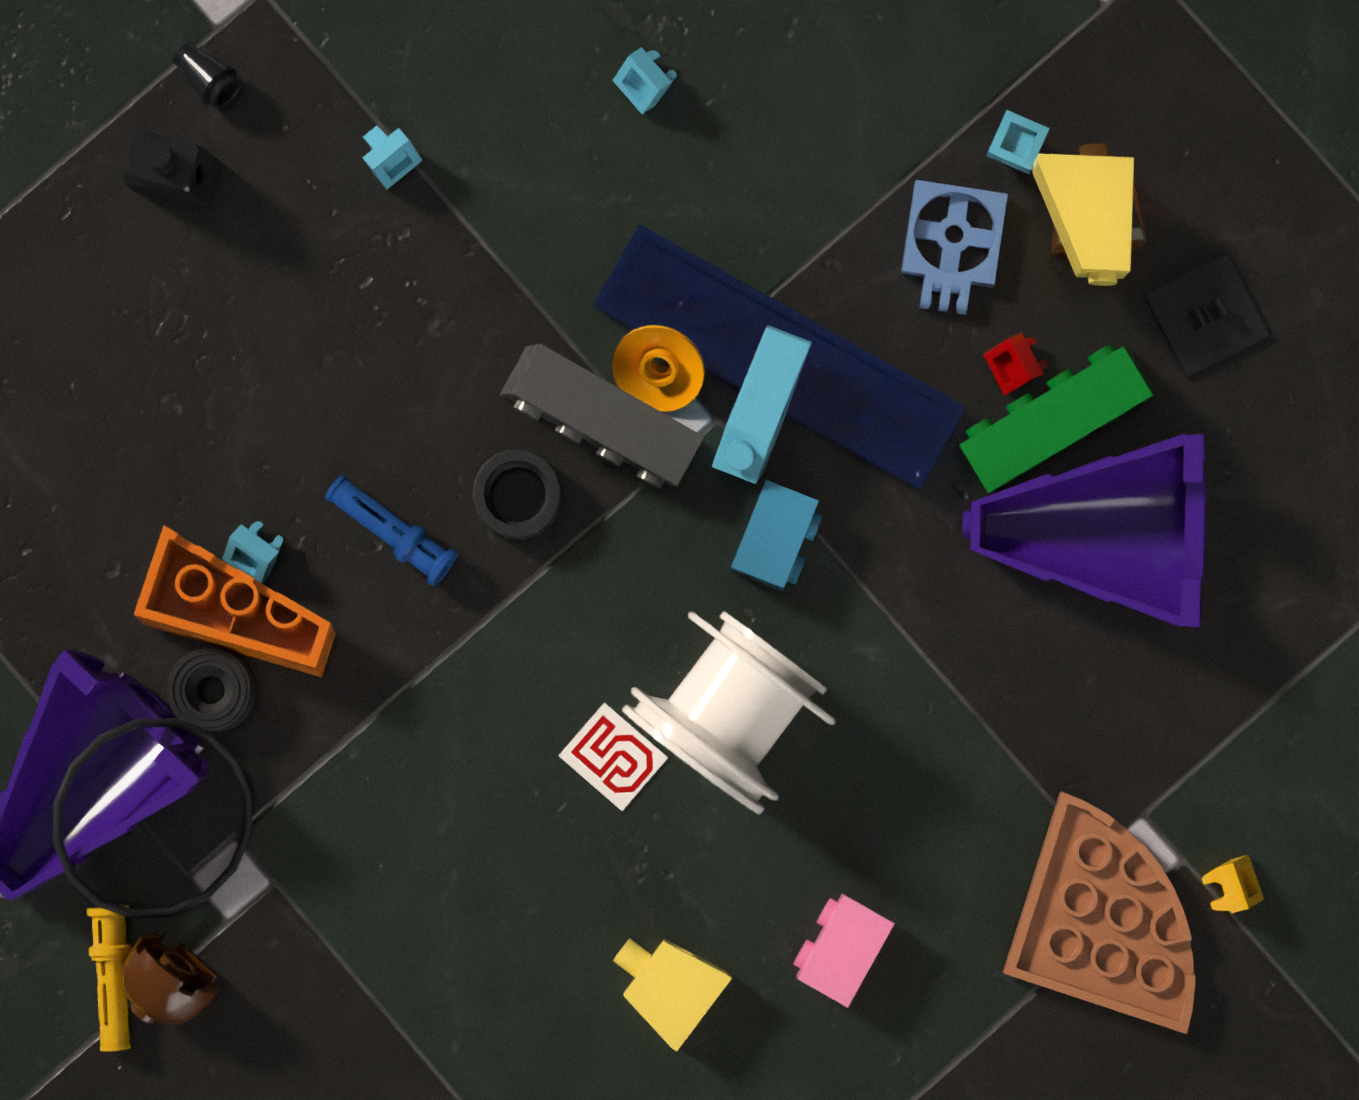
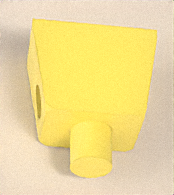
M629 938L613 959V962L634 977V980L625 990L624 997L676 1052L732 979V975L727 971L666 939L661 942L653 954H650Z

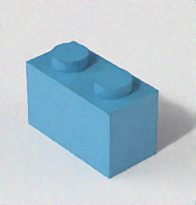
M766 480L732 563L731 571L782 592L786 582L796 585L806 558L797 554L804 538L811 541L814 540L823 517L822 514L815 512L819 500Z

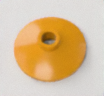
M649 325L634 329L619 342L613 355L612 371L618 387L660 412L675 411L688 405L698 395L704 382L705 368L699 350L688 337L669 327ZM655 357L664 359L669 363V365H659L656 362Z

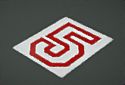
M605 702L558 755L621 811L624 810L668 759L666 755Z

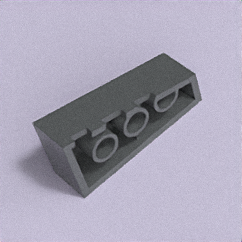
M542 344L525 347L500 393V396L515 403L513 408L536 421L541 417L556 425L554 431L577 444L584 440L597 447L598 449L595 454L618 467L621 466L622 462H625L638 469L636 477L657 489H661L663 484L678 486L704 438L701 434Z

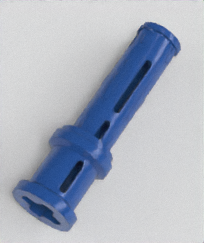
M344 475L339 476L327 491L325 499L329 502L331 501L358 521L363 527L394 548L393 554L401 563L409 562L428 577L427 582L430 585L436 586L450 570L458 557V553L453 549L445 550L426 536L427 530L421 525L409 526L381 503L347 480V477Z

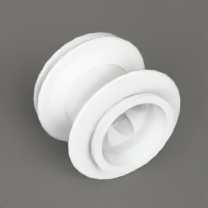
M723 611L719 616L725 621L720 632L694 612H689L688 618L715 637V639L669 700L652 697L641 689L633 687L631 693L640 702L635 708L626 704L622 711L679 758L740 803L760 815L764 810V807L758 803L761 796L765 795L775 801L778 799V794L764 782L757 768L758 764L803 705L828 724H835L833 717L808 699L816 691L823 695L827 689Z

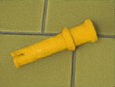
M119 904L129 908V904ZM98 906L87 907V916L92 917L93 946L89 948V956L92 957V961H96L98 980L100 1051L130 1049L128 997L122 984L123 964L132 948L131 944L126 943L125 916Z

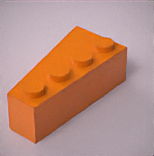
M163 525L133 614L142 625L322 677L336 635L330 622L279 592L273 591L256 581L252 576L237 570L217 558L214 554L200 546H196Z

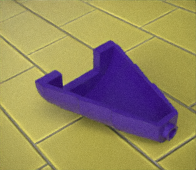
M1181 434L1117 457H1105L1055 477L1049 473L971 502V511H964L963 539H970V550L1044 581L1052 578L1106 602L1112 600L1178 627L1184 625L1200 627L1203 608L1201 587L1204 585L1207 519V471H1203L1204 459H1206L1204 434Z
M63 650L58 656L57 661L52 664L29 731L24 734L7 790L0 793V897L8 901L21 898L65 873L53 844L54 800L69 765L99 735L135 719L177 718L164 701L125 672H122L120 676L117 673H107L101 670L105 666L103 660L80 651ZM176 727L137 728L105 742L77 770L63 803L62 842L73 868L86 862L90 857V853L137 828L138 823L191 793L195 786L204 779L209 771V761L205 758L199 759L198 754L203 749V746L194 734Z

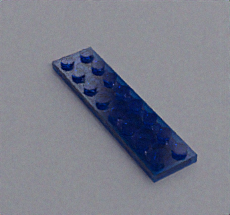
M640 224L593 304L597 310L633 330L643 326L660 325L681 332L699 350L706 371L740 390L767 325L811 341L812 343L786 416L918 490L924 483L966 406Z

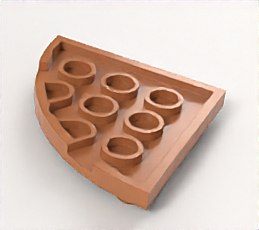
M1060 792L1003 973L1187 1034L1195 993V974L1190 941L1192 938L1184 909L1172 883L1146 846L1139 842L1125 827L1115 821L1113 817L1084 800Z

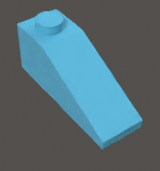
M767 325L725 427L712 464L713 468L751 483H757L767 468L810 349L811 341Z

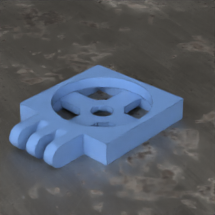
M921 180L915 181L901 274L924 277L919 308L929 309L932 302V291L940 292L938 311H948L950 294L959 295L956 302V314L966 315L970 286L976 285L993 288L1008 194ZM937 197L950 198L947 218L941 222L919 219L921 210L930 201ZM968 201L978 202L985 207L993 221L992 230L970 226L966 221ZM958 226L962 230L963 238L960 242L951 243L946 239L945 231L948 227ZM916 239L937 243L942 250L939 269L929 264L923 258L917 248ZM968 247L989 250L988 257L980 265L968 271L958 272L961 252Z

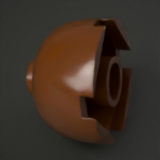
M146 932L141 935L132 947L123 964L122 984L126 996L132 1003L130 1008L139 1019L153 1024L155 1021L164 1024H183L199 1015L219 992L220 985H211L216 975L200 957L187 947L177 943L172 950L160 944L165 938L164 935Z

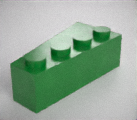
M1112 343L1087 358L1091 364L1088 368L1074 375L1071 368L1060 373L1047 382L1050 388L1048 392L1036 399H1033L1032 395L1028 393L1006 406L1010 415L993 424L990 417L986 418L965 431L969 439L959 446L988 494L994 493L1050 459L1049 457L1056 453L1059 454L1083 441L1096 429L1100 430L1119 420L1142 402L1146 404L1158 397L1130 348L1122 346L1115 350Z

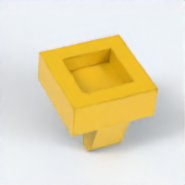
M1249 854L1231 859L1202 877L1204 885L1212 882L1222 885L1224 896L1210 903L1213 910L1231 911L1232 914L1249 909L1264 900Z

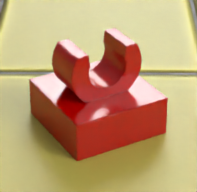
M1023 333L1008 338L984 354L1004 396L1021 389L1043 375L1042 370L1048 366L1046 359L1037 362L1030 347L1037 343L1036 339L1033 337L1025 339Z

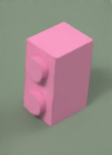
M842 893L838 902L832 898L828 900L816 922L823 926L815 943L809 940L805 941L793 965L800 968L796 975L798 980L848 1008L893 928L894 923Z

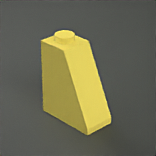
M1038 153L1033 162L1032 173L1075 276L1087 277L1088 283L1091 285H1116L1117 279H1124L1131 269L1134 157Z

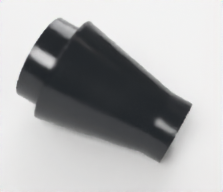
M192 42L182 45L173 57V63L182 71L205 105L212 104L215 108H222L229 104L238 94L241 88V81L236 77V70L198 49Z

